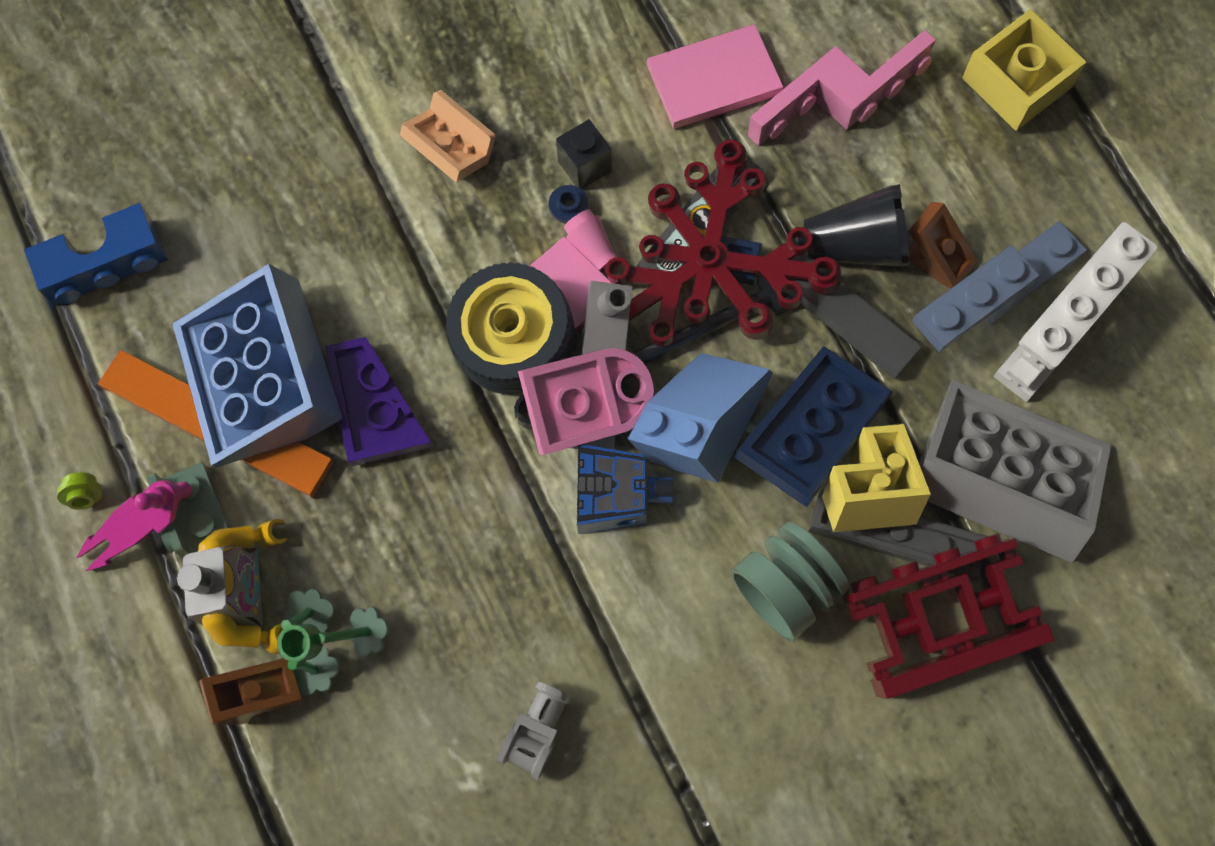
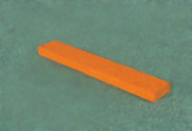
M120 350L98 382V385L117 397L205 442L190 386ZM300 442L240 460L312 499L334 464L331 458Z

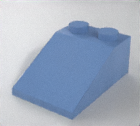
M700 353L646 403L628 440L642 455L647 456V460L650 463L719 483L773 373L770 369Z

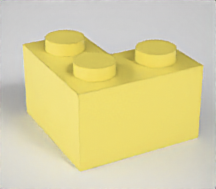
M905 425L863 427L851 458L853 464L833 466L822 495L833 532L916 525L931 494Z

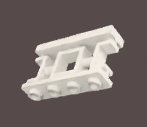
M1121 223L1022 337L1017 349L993 377L1027 402L1157 250V245L1129 224Z

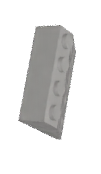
M952 380L920 457L919 465L931 494L927 502L1073 563L1096 528L1111 445Z

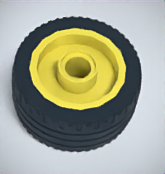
M504 262L487 266L485 269H480L477 273H473L456 290L449 303L446 317L448 343L458 364L474 382L494 393H501L502 395L524 394L518 371L570 358L572 353L575 328L566 297L549 276L526 264Z

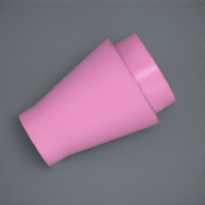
M590 209L577 214L565 224L564 229L568 234L566 239L600 272L605 270V266L610 259L618 257L612 248L600 216H594Z

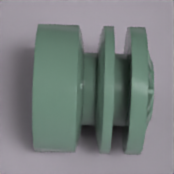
M785 522L778 529L779 538L777 536H769L765 540V547L771 560L759 552H751L731 569V577L743 597L756 613L780 636L794 642L815 623L816 618L808 602L820 610L829 611L834 604L832 598L841 600L849 593L850 585L838 563L819 541L794 522Z

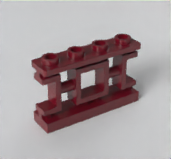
M999 533L973 541L976 547L975 550L961 554L958 547L934 554V564L919 568L918 562L915 561L893 568V578L878 582L876 575L850 583L853 591L845 595L843 601L844 604H848L851 620L857 621L873 615L887 654L885 657L867 663L869 672H872L874 678L871 679V683L876 697L889 699L1055 641L1049 623H1042L1040 615L1042 613L1039 606H1029L1017 611L1003 570L1023 564L1021 556L1017 555L1015 548L1019 547L1016 538L1001 540ZM995 554L999 555V561L983 566L991 588L977 593L973 592L967 573L948 577L946 572ZM914 582L918 584L919 588L902 593L910 615L908 617L891 622L884 602H876L865 606L864 599ZM955 587L969 628L934 639L920 599ZM998 605L1005 625H1014L1022 621L1024 623L1023 627L972 644L971 639L988 634L981 610ZM914 633L917 635L923 653L930 654L939 650L943 653V655L891 673L888 671V668L905 662L897 639Z

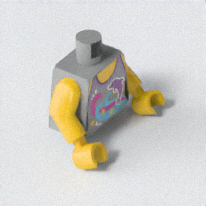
M276 518L260 524L256 529H253L251 525L218 529L199 544L198 552L189 553L184 556L183 567L178 573L177 581L180 588L185 592L186 614L189 619L201 624L217 644L246 648H258L260 644H263L269 653L279 654L277 642L279 634L283 630L281 623L267 631H261L263 628L259 558L258 548L253 546L255 542H258L262 547L269 548L286 542L288 538L276 539L271 532L272 527L284 524V520Z

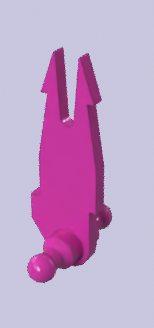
M160 480L153 483L144 492L131 496L109 516L95 535L87 537L76 558L83 557L106 540L109 541V547L85 571L111 564L112 561L110 559L140 543L154 530L158 534L174 523L178 502L181 498H187L192 493L191 485L188 482L176 484L169 480Z

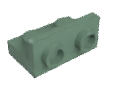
M203 462L163 479L156 473L147 476L150 486L160 480H169L176 484L188 482L192 488L190 496L181 498L178 502L174 523L160 533L169 553L175 552L181 558H184L186 554L198 552L199 544L212 532L218 529L230 528L209 470Z

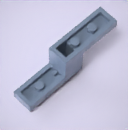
M1058 221L1019 251L1012 245L1007 247L918 312L912 322L940 353L983 320L987 319L990 324L995 322L1080 259L1087 250Z

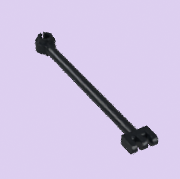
M762 275L758 276L757 285L760 291L750 295L751 300L754 303H761L765 306L770 305L776 316L790 310L783 308L779 304L776 292ZM788 296V297H786L785 299H789V300H790V299H794V298L791 297V296ZM732 304L711 314L703 323H692L676 331V338L672 344L661 347L653 342L632 354L637 356L646 365L738 320L739 312ZM523 394L516 400L514 405L515 418L518 419V424L523 428L533 429L531 420L524 417V413L528 409Z

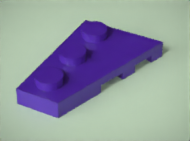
M366 337L325 346L333 389L343 417L340 420L347 461L351 467L433 447Z

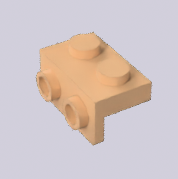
M442 90L433 93L429 110L404 122L400 131V136L455 182L460 181L488 164L496 138L490 129Z

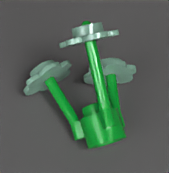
M311 588L306 593L301 590H295L288 596L287 603L290 608L285 612L286 620H283L281 623L283 630L279 634L277 647L281 656L288 660V668L294 672L300 694L311 696L317 690L322 692L328 691L332 686L331 679L336 677L340 671L339 661L334 657H329L330 651L323 646L324 643L350 639V641L355 642V650L362 657L370 656L373 652L383 651L385 646L383 639L389 635L390 626L386 619L379 618L380 614L377 608L355 609L350 617L352 624L350 629L321 633L326 631L329 626L327 619L334 613L333 603L327 598H321V592L316 588Z

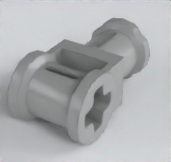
M537 682L534 687L537 694L527 715L525 716L520 713L516 724L512 726L507 734L497 758V762L502 765L509 762L530 772L531 778L539 781L554 750L555 741L559 734L555 730L557 722L565 705H571L573 698L541 682ZM550 702L549 707H548V709H547V711H546V713H545L543 719L541 720V718H542V716H543V714H544V711H545V709H546L548 703ZM521 748L527 752L534 754L535 757L532 758L518 751L517 749Z

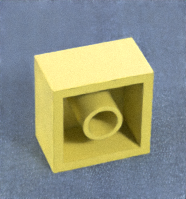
M1029 9L972 53L962 79L1017 131L1070 90L1087 62L1033 10Z

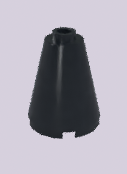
M900 184L887 186L805 219L804 228L811 232L813 246L808 256L813 260L820 257H829L842 263L900 267L910 265ZM797 237L798 246L807 243L805 238Z

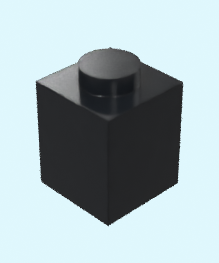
M590 119L556 138L558 163L575 186L583 189L612 172L611 147Z

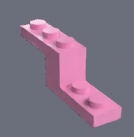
M924 30L870 76L835 46L751 116L748 137L757 146L761 145L769 137L771 139L777 138L785 130L789 120L797 114L802 116L807 113L815 102L846 130L858 120L861 123L865 122L875 112L879 102L885 97L889 100L895 97L903 88L905 80L912 74L919 76L927 69L932 62L930 55L936 39Z

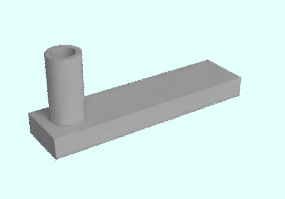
M592 280L589 282L580 355L609 348L625 350L632 286ZM615 435L581 445L614 450ZM578 445L570 447V449H578Z

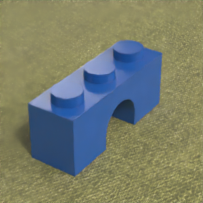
M141 203L102 218L106 229V239L103 245L93 253L79 254L78 250L63 234L24 249L38 291L54 306L69 304L78 300L83 294L98 288L111 287L117 284L120 279L137 272H148L154 269L157 264L167 261L168 257L155 224Z

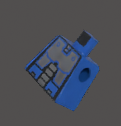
M578 445V534L644 525L647 521V503L673 502V478L647 477V456L590 445Z

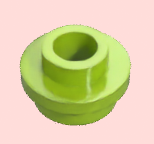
M76 472L65 476L57 489L58 501L74 510L90 508L103 496L102 486L97 482V478L86 472Z

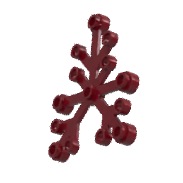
M725 140L715 149V164L719 171L716 186L710 181L708 168L704 163L692 162L684 170L688 187L696 190L710 207L705 237L702 236L682 210L679 192L673 185L658 184L649 192L648 204L651 213L658 219H669L689 247L664 244L660 237L648 235L640 241L639 250L641 256L648 263H656L661 260L683 263L682 266L674 271L629 266L627 260L621 257L610 259L605 266L608 280L613 284L623 285L625 283L650 286L631 299L629 321L662 300L658 319L650 326L651 338L658 346L665 347L674 342L676 338L674 323L682 286L695 277L693 294L684 304L687 319L692 323L700 324L709 318L710 307L708 301L714 279L738 310L739 326L742 334L753 340L762 339L771 332L773 327L771 311L764 304L754 303L729 270L762 274L776 292L779 304L786 309L798 307L803 298L800 284L787 278L808 280L810 288L819 294L832 293L841 283L840 265L832 258L820 257L812 263L791 260L796 256L806 255L812 249V234L804 227L792 229L787 236V242L764 257L728 252L726 246L721 242L727 212L750 196L760 195L765 189V176L761 170L750 168L744 171L747 166L746 149L738 141ZM727 152H737L735 156L730 158L724 156ZM695 172L704 174L700 179L690 178ZM743 172L740 183L732 188L734 177ZM750 179H758L760 181L756 186H748L746 184ZM662 195H670V198L666 201L661 202L657 200ZM797 237H803L807 240V243L797 246L793 243V240ZM650 245L659 246V249L654 253L645 252L646 248ZM706 253H714L716 255L710 261H705L701 258ZM616 267L625 268L624 273L619 276L611 274ZM820 268H829L832 271L828 276L817 274V270ZM787 290H793L797 293V296L789 300L785 299L782 294ZM695 305L705 307L704 311L700 314H692L690 309ZM753 313H759L763 316L756 323L748 320L749 315ZM663 327L670 329V333L666 337L656 336L658 329Z

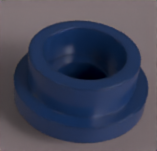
M560 186L549 197V211L561 223L566 224L577 214L588 210L587 195L577 186ZM567 199L575 201L572 206H564L561 202Z

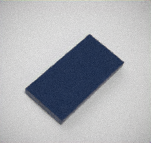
M823 346L739 447L734 458L805 507H808L829 479L833 466H837L842 462L858 441L863 427H868L893 392Z

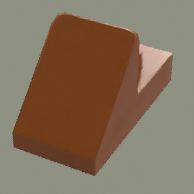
M931 202L908 231L914 240L913 244L909 247L910 262L949 289L964 280L978 262L944 203Z
M284 658L202 678L199 681L211 725L246 724L254 715L294 705L301 700L294 672L288 668V660Z

